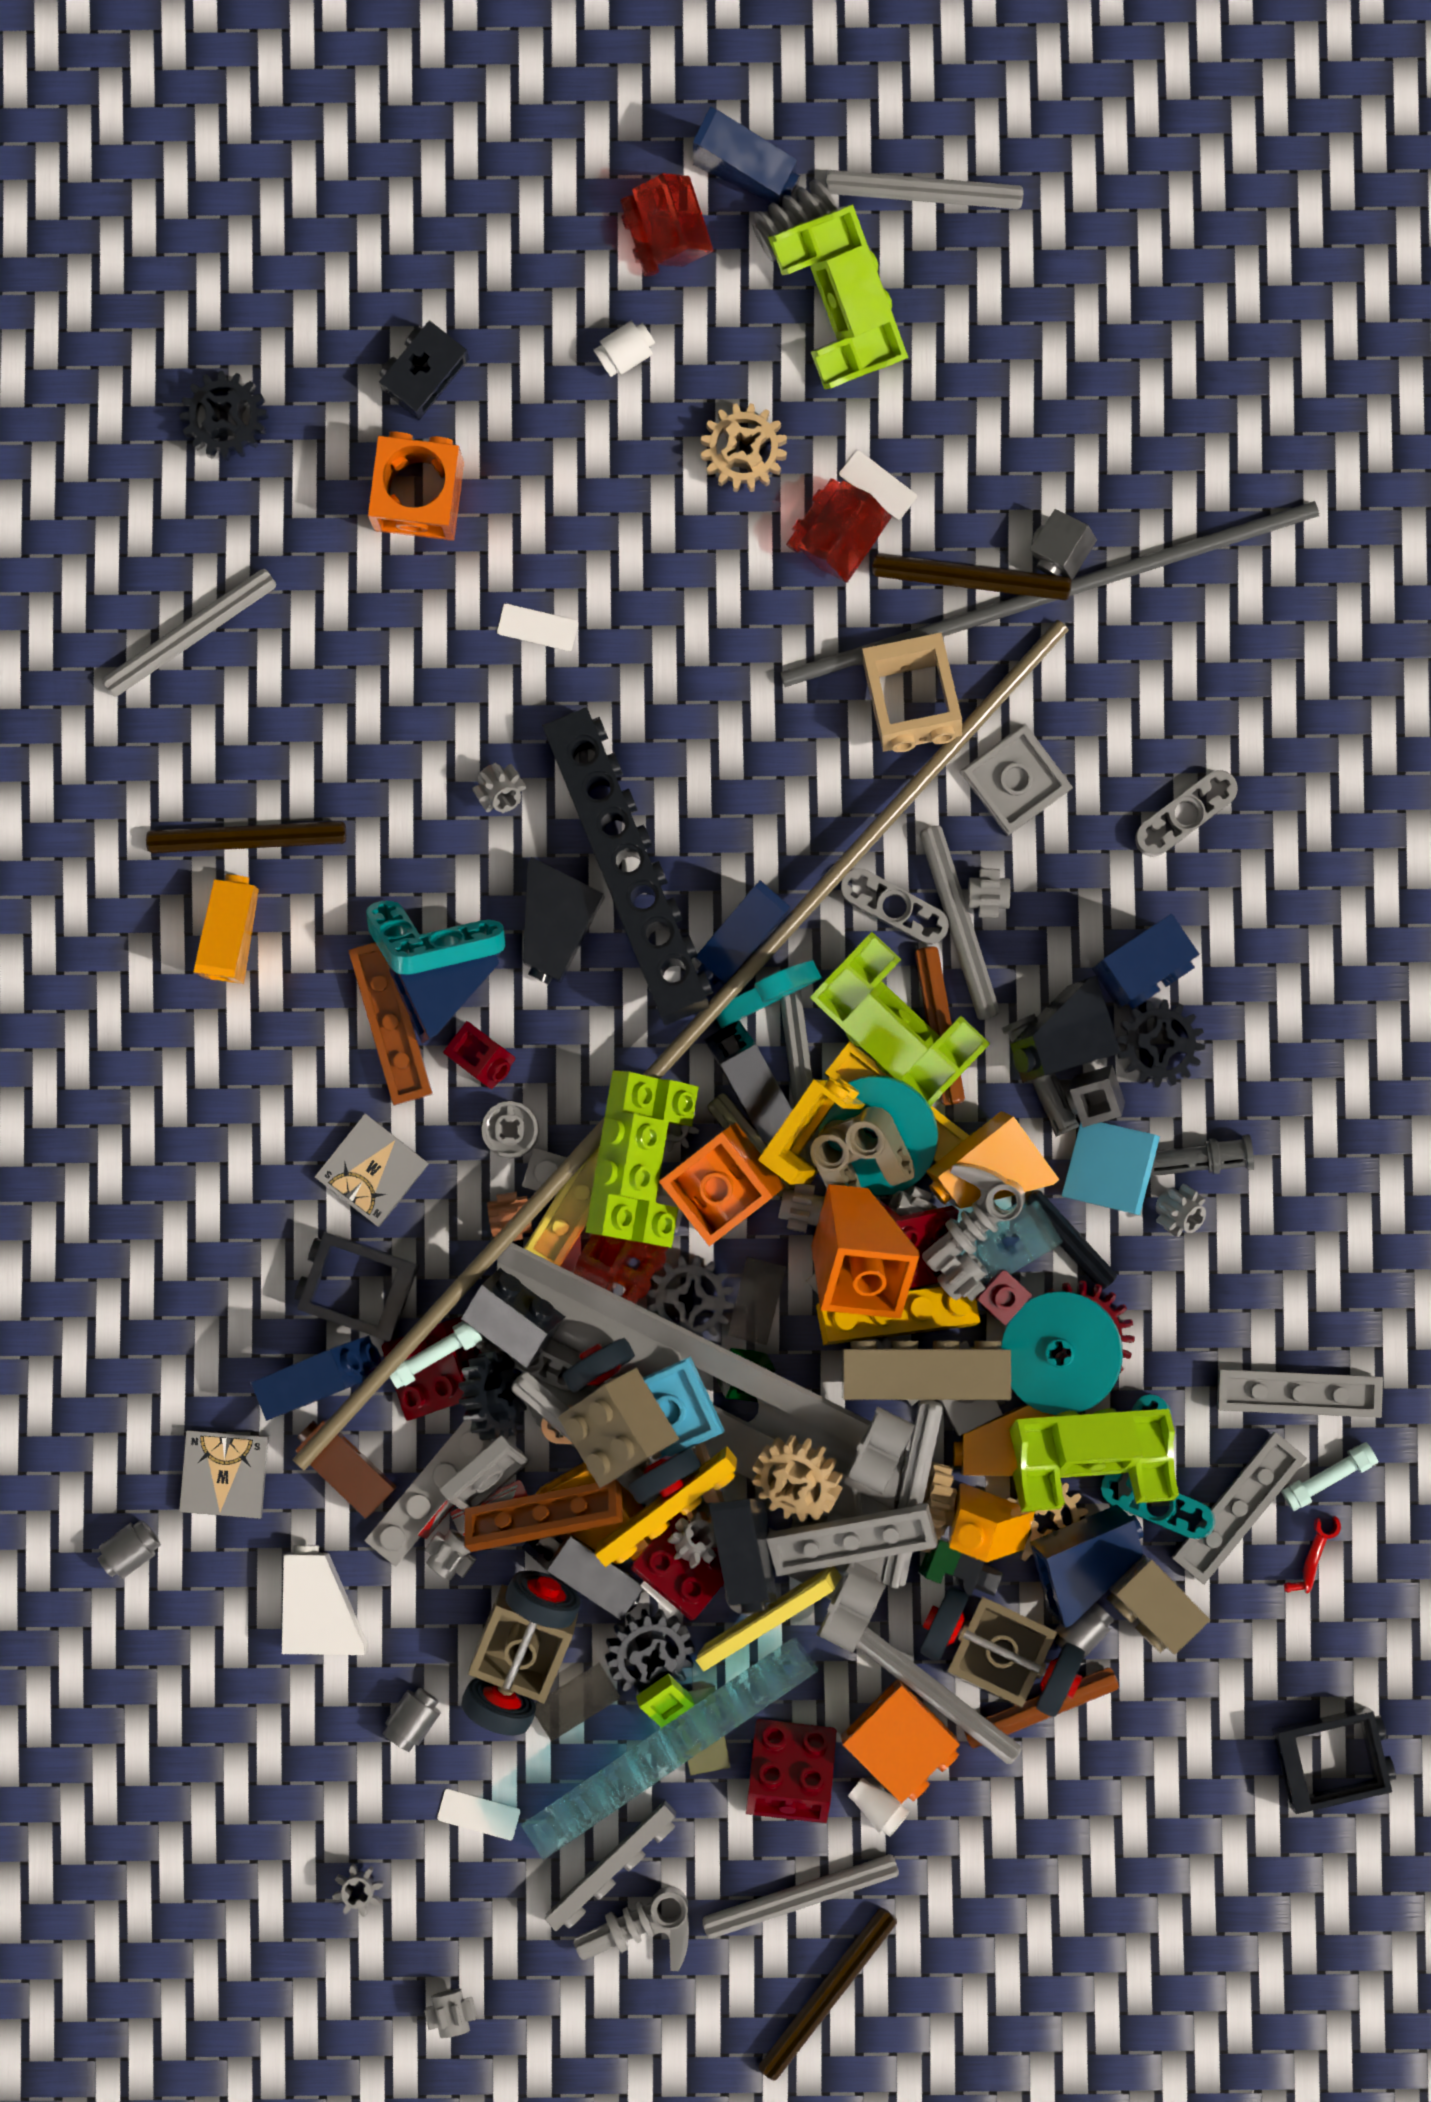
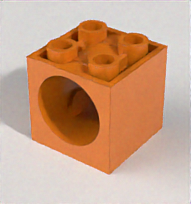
M389 432L388 437L378 436L368 517L375 531L455 540L464 460L459 445H453L452 439L438 436L429 437V442L413 440V435L404 432ZM413 463L431 464L441 478L445 476L444 486L439 496L422 507L403 506L394 493L390 495V486L395 475Z
M736 1122L659 1181L709 1247L786 1187L777 1174L758 1161L761 1156L760 1152Z
M896 1679L840 1735L843 1746L901 1804L907 1798L912 1802L915 1801L929 1787L928 1777L937 1768L941 1772L945 1771L959 1756L956 1750L960 1743L956 1736L899 1679Z

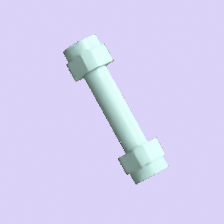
M461 1321L452 1327L454 1333L405 1360L390 1376V1379L397 1389L403 1385L406 1386L416 1380L414 1374L463 1346L466 1351L475 1346L477 1342L483 1339L481 1334L465 1321Z
M1364 1442L1359 1446L1357 1445L1347 1451L1349 1456L1303 1483L1297 1480L1281 1490L1290 1508L1296 1511L1312 1502L1310 1497L1357 1470L1359 1473H1363L1377 1464L1378 1460L1369 1444Z

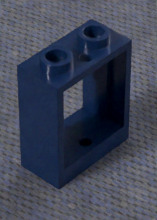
M368 1335L253 1381L251 1385L267 1421L362 1383L380 1364L381 1356Z

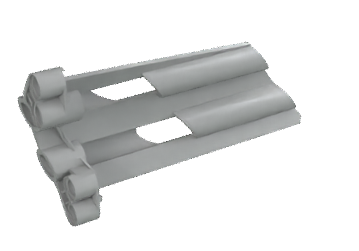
M511 1243L497 1258V1270L501 1268L508 1274L515 1276L521 1284L540 1298L550 1302L556 1310L566 1316L551 1340L580 1354L598 1343L604 1347L622 1338L629 1342L635 1356L628 1363L620 1367L618 1374L612 1378H618L635 1368L638 1369L642 1377H645L691 1356L696 1368L756 1397L759 1404L758 1413L749 1422L714 1406L725 1432L704 1441L710 1458L727 1446L737 1458L735 1471L753 1480L757 1473L752 1469L758 1460V1456L766 1445H772L775 1438L779 1437L786 1443L790 1435H795L798 1444H803L809 1438L812 1442L811 1448L817 1450L819 1447L824 1446L826 1448L823 1455L824 1458H835L837 1460L832 1471L842 1473L843 1477L838 1484L843 1487L831 1511L829 1513L824 1511L818 1520H815L809 1514L804 1522H800L797 1514L792 1513L793 1522L791 1528L897 1509L907 1462L905 1451L914 1431V1424L880 1407L876 1408L872 1421H869L514 1243ZM548 1359L546 1363L550 1364L552 1360ZM536 1378L566 1405L577 1404L599 1389L601 1385L605 1384L602 1383L598 1386L590 1385L579 1392L573 1393L571 1390L559 1389ZM528 1405L532 1416L536 1419V1424L541 1427L543 1417ZM644 1462L638 1467L644 1472L645 1468L649 1465ZM702 1495L700 1496L702 1502L696 1507L697 1512H705L706 1516L710 1517L709 1504L711 1503H706ZM769 1528V1532L776 1531V1530H773V1529ZM886 1557L835 1566L842 1578L834 1591L825 1596L831 1600V1603L827 1609L828 1613L816 1634L817 1636L854 1653L886 1587L882 1581ZM825 1568L788 1575L803 1583Z

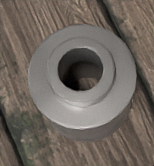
M140 1520L135 1525L129 1523L100 1545L99 1549L102 1555L98 1557V1561L108 1575L113 1577L118 1574L124 1579L155 1555L154 1550L160 1547L161 1544L151 1528L143 1520Z
M1095 1602L1073 1625L1065 1628L1061 1623L1054 1630L1060 1635L1055 1643L1060 1648L1066 1642L1071 1643L1085 1651V1658L1110 1631L1108 1626L1115 1619Z
M418 1688L416 1692L407 1690L385 1722L387 1728L383 1735L398 1747L410 1752L414 1745H420L441 1714L436 1708L439 1701L421 1688Z

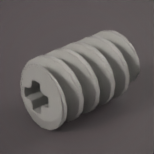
M814 179L810 182L811 194L803 187L796 190L797 202L789 195L782 198L783 209L775 203L768 206L769 217L761 211L754 214L755 225L752 224L753 231L764 252L772 262L776 260V257L771 247L769 236L838 209L831 194L819 180Z

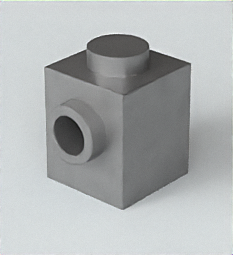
M1054 509L1046 524L1040 526L1034 533L1030 551L1038 561L1037 568L1047 575L1059 576L1060 574L1073 580L1097 539L1089 525Z
M1113 1065L1074 1076L1070 1091H1067L1071 1111L1073 1114H1078L1082 1127L1122 1116L1125 1100Z

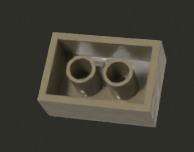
M1143 1555L1108 1589L1111 1594L1106 1599L1131 1623L1137 1619L1140 1623L1135 1629L1160 1653L1167 1648L1176 1655L1210 1621L1199 1607L1146 1555Z

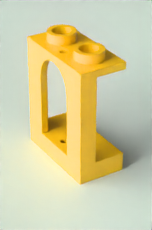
M829 1078V1080H813L758 1161L789 1184H810L817 1175L818 1169L799 1156V1154L835 1103L843 1109L864 1108L866 1104L856 1098L860 1092L842 1079L838 1081Z

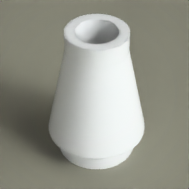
M864 1778L857 1783L848 1795L878 1833L883 1831L889 1837L910 1813L903 1806L904 1802L901 1804L892 1794L869 1783Z

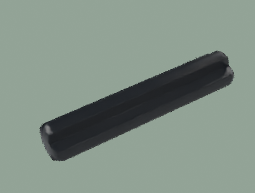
M1040 1190L1034 1191L1025 1199L1024 1207L1095 1284H1099L1102 1286V1289H1105L1115 1281L1117 1274Z

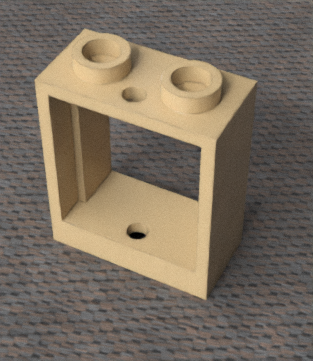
M942 632L862 648L864 671L883 752L890 750L906 752L919 744L929 742L945 744L958 736H962V716ZM937 666L948 712L890 724L879 677Z

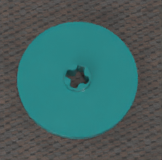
M870 1075L849 1081L848 1083L860 1092L856 1098L866 1105L863 1109H843L835 1103L819 1125V1133L830 1121H844L859 1115L867 1107L883 1108L894 1119V1123L911 1156L915 1172L914 1178L892 1186L886 1181L875 1158H861L851 1163L859 1178L861 1188H868L873 1195L895 1194L898 1190L904 1191L925 1175L937 1151L938 1128L929 1104L913 1087L892 1077ZM864 1127V1128H863V1129H864V1132H865L868 1136H870V1137L873 1138V1135L870 1134V1133H868V1130H869V1131H873V1130L870 1129V1128ZM828 1141L831 1148L842 1151L839 1144L834 1141Z
M1072 1292L1046 1293L1025 1303L1009 1321L1001 1345V1349L1011 1350V1388L1029 1406L1053 1415L1066 1411L1080 1413L1097 1405L1114 1387L1122 1367V1341L1113 1319L1095 1301ZM1059 1342H1062L1064 1348L1071 1350V1357L1064 1359V1365H1061L1059 1358H1053L1052 1355L1053 1350L1059 1349Z

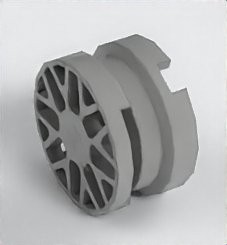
M513 1101L501 1102L490 1108L483 1119L481 1127L482 1137L487 1147L498 1156L509 1159L519 1158L529 1153L537 1143L540 1132L538 1120L533 1112L522 1103Z

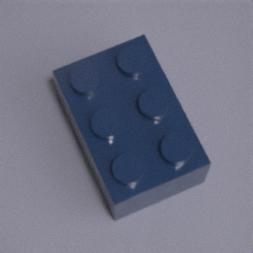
M1170 914L1102 959L1092 970L1118 1009L1128 1003L1133 1010L1161 991L1157 983L1161 981L1166 988L1194 969L1195 966L1191 960L1200 954L1174 915Z

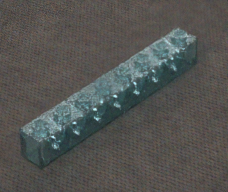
M797 1637L790 1639L521 1824V1827L542 1859L548 1858L813 1676L819 1670Z

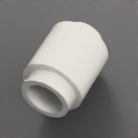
M631 320L600 340L601 345L593 351L609 376L612 377L618 372L621 375L653 355L649 347L655 344V341L643 323L635 326Z

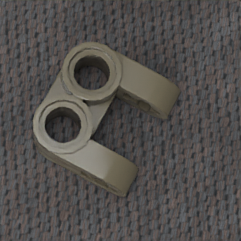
M867 1107L859 1115L844 1121H830L820 1131L810 1148L812 1161L815 1163L826 1188L828 1184L861 1187L859 1178L851 1163L861 1158H875L886 1181L892 1186L909 1181L915 1175L913 1161L894 1123V1119L883 1108ZM863 1128L872 1129L878 1138L868 1136ZM828 1141H834L839 1144L842 1151L831 1148Z

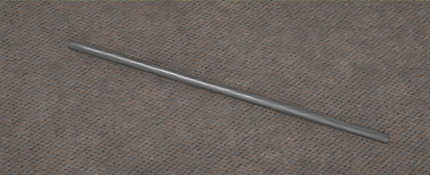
M1315 501L1075 577L1071 580L1070 596L1318 517L1319 510ZM1019 595L780 672L784 687L795 685L863 663L862 648L941 632L942 637L1058 599Z

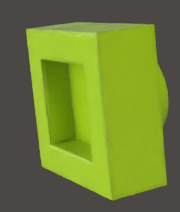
M669 1673L636 1696L639 1707L662 1729L695 1706L692 1695Z

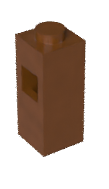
M313 1420L297 1437L301 1444L295 1451L299 1453L328 1420L322 1421L320 1425ZM341 1432L335 1436L310 1464L365 1519L397 1488Z

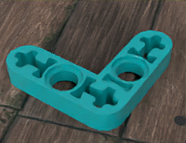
M379 901L371 904L366 910L369 933L391 969L399 974H415L500 953L505 948L504 927L495 920H480L419 935L403 907L397 902Z
M814 960L774 973L755 983V988L734 998L716 1018L720 1028L741 1020L820 980L822 977Z
M1149 1394L1139 1398L1134 1404L1132 1411H1142L1144 1406L1151 1407L1153 1402L1158 1403L1157 1409L1170 1410V1406L1161 1397ZM1124 1473L1104 1476L1101 1486L1102 1495L1113 1506L1117 1504L1129 1513L1192 1539L1207 1537L1215 1527L1216 1520L1213 1511L1201 1502L1179 1494L1174 1501H1169L1170 1506L1166 1514L1158 1517L1153 1516L1148 1511L1147 1503L1135 1502L1130 1477H1128L1126 1486L1131 1488L1130 1495H1122L1119 1500H1116L1114 1498L1115 1491L1110 1489L1113 1481L1120 1482ZM1178 1500L1185 1502L1180 1510L1190 1514H1195L1198 1509L1203 1511L1202 1518L1207 1521L1205 1528L1197 1527L1195 1532H1191L1189 1530L1191 1524L1178 1517L1175 1526L1169 1523L1177 1512Z

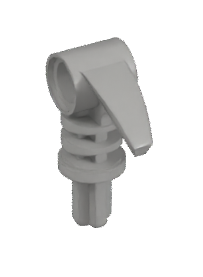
M954 1164L950 1173L977 1186L981 1191V1196L972 1203L973 1211L971 1213L965 1210L961 1212L963 1220L960 1222L954 1219L947 1221L945 1225L948 1232L923 1252L922 1257L929 1268L935 1272L940 1271L939 1268L953 1256L957 1257L964 1250L972 1255L977 1251L975 1244L977 1239L983 1242L988 1239L986 1232L988 1230L994 1233L999 1230L997 1226L999 1221H1010L1020 1214L1025 1202V1193L1019 1183L1006 1179L1004 1176L985 1167L971 1164ZM1008 1190L1015 1195L1017 1205L1013 1209L1003 1210L996 1205L994 1195L998 1191Z
M663 1887L655 1893L652 1903L644 1906L638 1901L636 1902V1910L631 1912L625 1907L623 1908L624 1915L619 1918L613 1912L605 1914L606 1924L574 1938V1946L579 1957L582 1960H586L615 1946L618 1947L621 1953L627 1951V1941L634 1939L639 1943L643 1933L647 1932L650 1937L658 1933H665L670 1940L671 1971H679L685 1959L689 1939L687 1897L676 1887ZM666 1898L675 1899L681 1905L680 1913L673 1918L664 1917L658 1911V1904Z

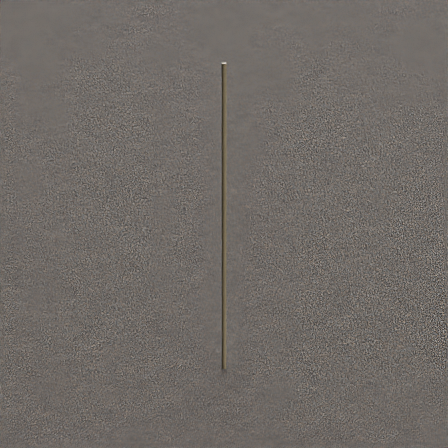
M1056 620L962 723V736H958L940 747L708 1002L710 1008L700 1011L643 1075L661 1079L1069 631L1061 621ZM604 1118L292 1459L302 1470L305 1471L600 1146Z

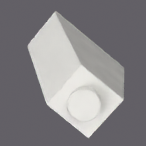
M294 1545V1552L284 1554L282 1654L365 1655L368 1652L367 1640L330 1554L319 1553L318 1545Z

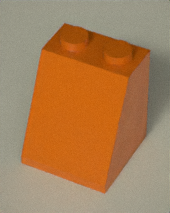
M828 1184L811 1245L820 1310L901 1319L919 1259L918 1250L868 1188Z

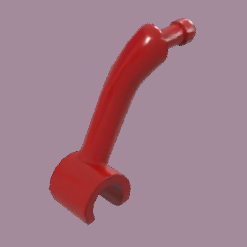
M1336 1516L1332 1517L1334 1526L1328 1533H1323L1321 1530L1320 1518L1317 1517L1315 1519L1313 1527L1316 1536L1303 1567V1582L1285 1583L1283 1585L1284 1592L1290 1593L1291 1591L1304 1590L1305 1594H1308L1312 1590L1317 1566L1326 1541L1336 1537L1341 1530L1340 1520Z

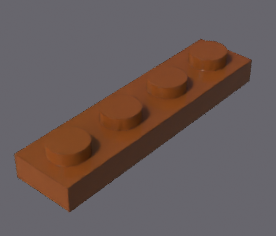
M375 942L348 950L393 1105L396 1106L433 1095L414 1026L389 972L391 967Z
M616 1479L599 1488L595 1482L465 1508L464 1546L470 1552L623 1523L622 1484Z

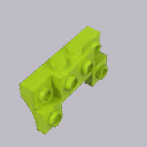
M853 205L840 207L813 220L802 222L768 237L782 275H788L810 266L837 339L811 351L824 389L834 388L852 379L891 366L908 358L891 311V297L882 286L877 272V259L874 253L869 250Z
M871 932L811 995L810 999L846 1032V1036L851 1043L863 1048L875 1059L876 1065L883 1073L891 1074L895 1079L901 1080L913 1087L931 1107L990 1043L962 1016L941 1037L882 982L902 959Z
M612 1070L585 1233L672 1248L679 1207L655 1202L668 1124L692 1127L698 1086L668 1079H658L628 1071Z
M1106 1408L1098 1410L1093 1414L1078 1415L1076 1411H1066L1054 1417L1017 1419L1009 1429L1018 1466L1013 1473L1021 1512L1060 1509L1065 1504L1061 1478L1129 1473L1136 1503L1174 1501L1179 1495L1174 1469L1175 1430L1169 1409L1116 1412L1115 1409Z

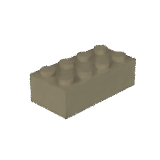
M850 1341V1349H842V1399L1011 1400V1350L1001 1349V1341H974V1349H960V1341H933V1349H918V1341H892V1349H877V1341Z

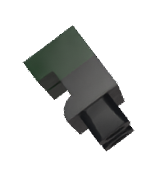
M940 1537L934 1550L931 1549L930 1553H925L918 1571L926 1579L941 1584L945 1573L955 1576L959 1587L970 1596L974 1588L995 1596L1003 1576L999 1569L949 1548V1540Z

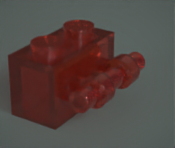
M662 173L633 188L634 195L620 200L624 211L621 218L625 229L630 230L635 248L632 250L635 262L641 264L645 277L657 274L659 272L658 265L683 267L714 251L690 176Z
M831 478L824 489H818L813 496L812 501L814 504L803 520L798 519L792 527L794 533L786 545L796 553L802 551L820 570L848 583L892 516L870 493L843 480L839 483Z
M592 1234L578 1257L574 1274L612 1293L617 1284H620L625 1288L622 1298L636 1304L639 1298L645 1297L651 1287L650 1279L654 1272L660 1271L666 1262V1252L669 1247ZM633 1257L641 1262L637 1271L628 1267Z

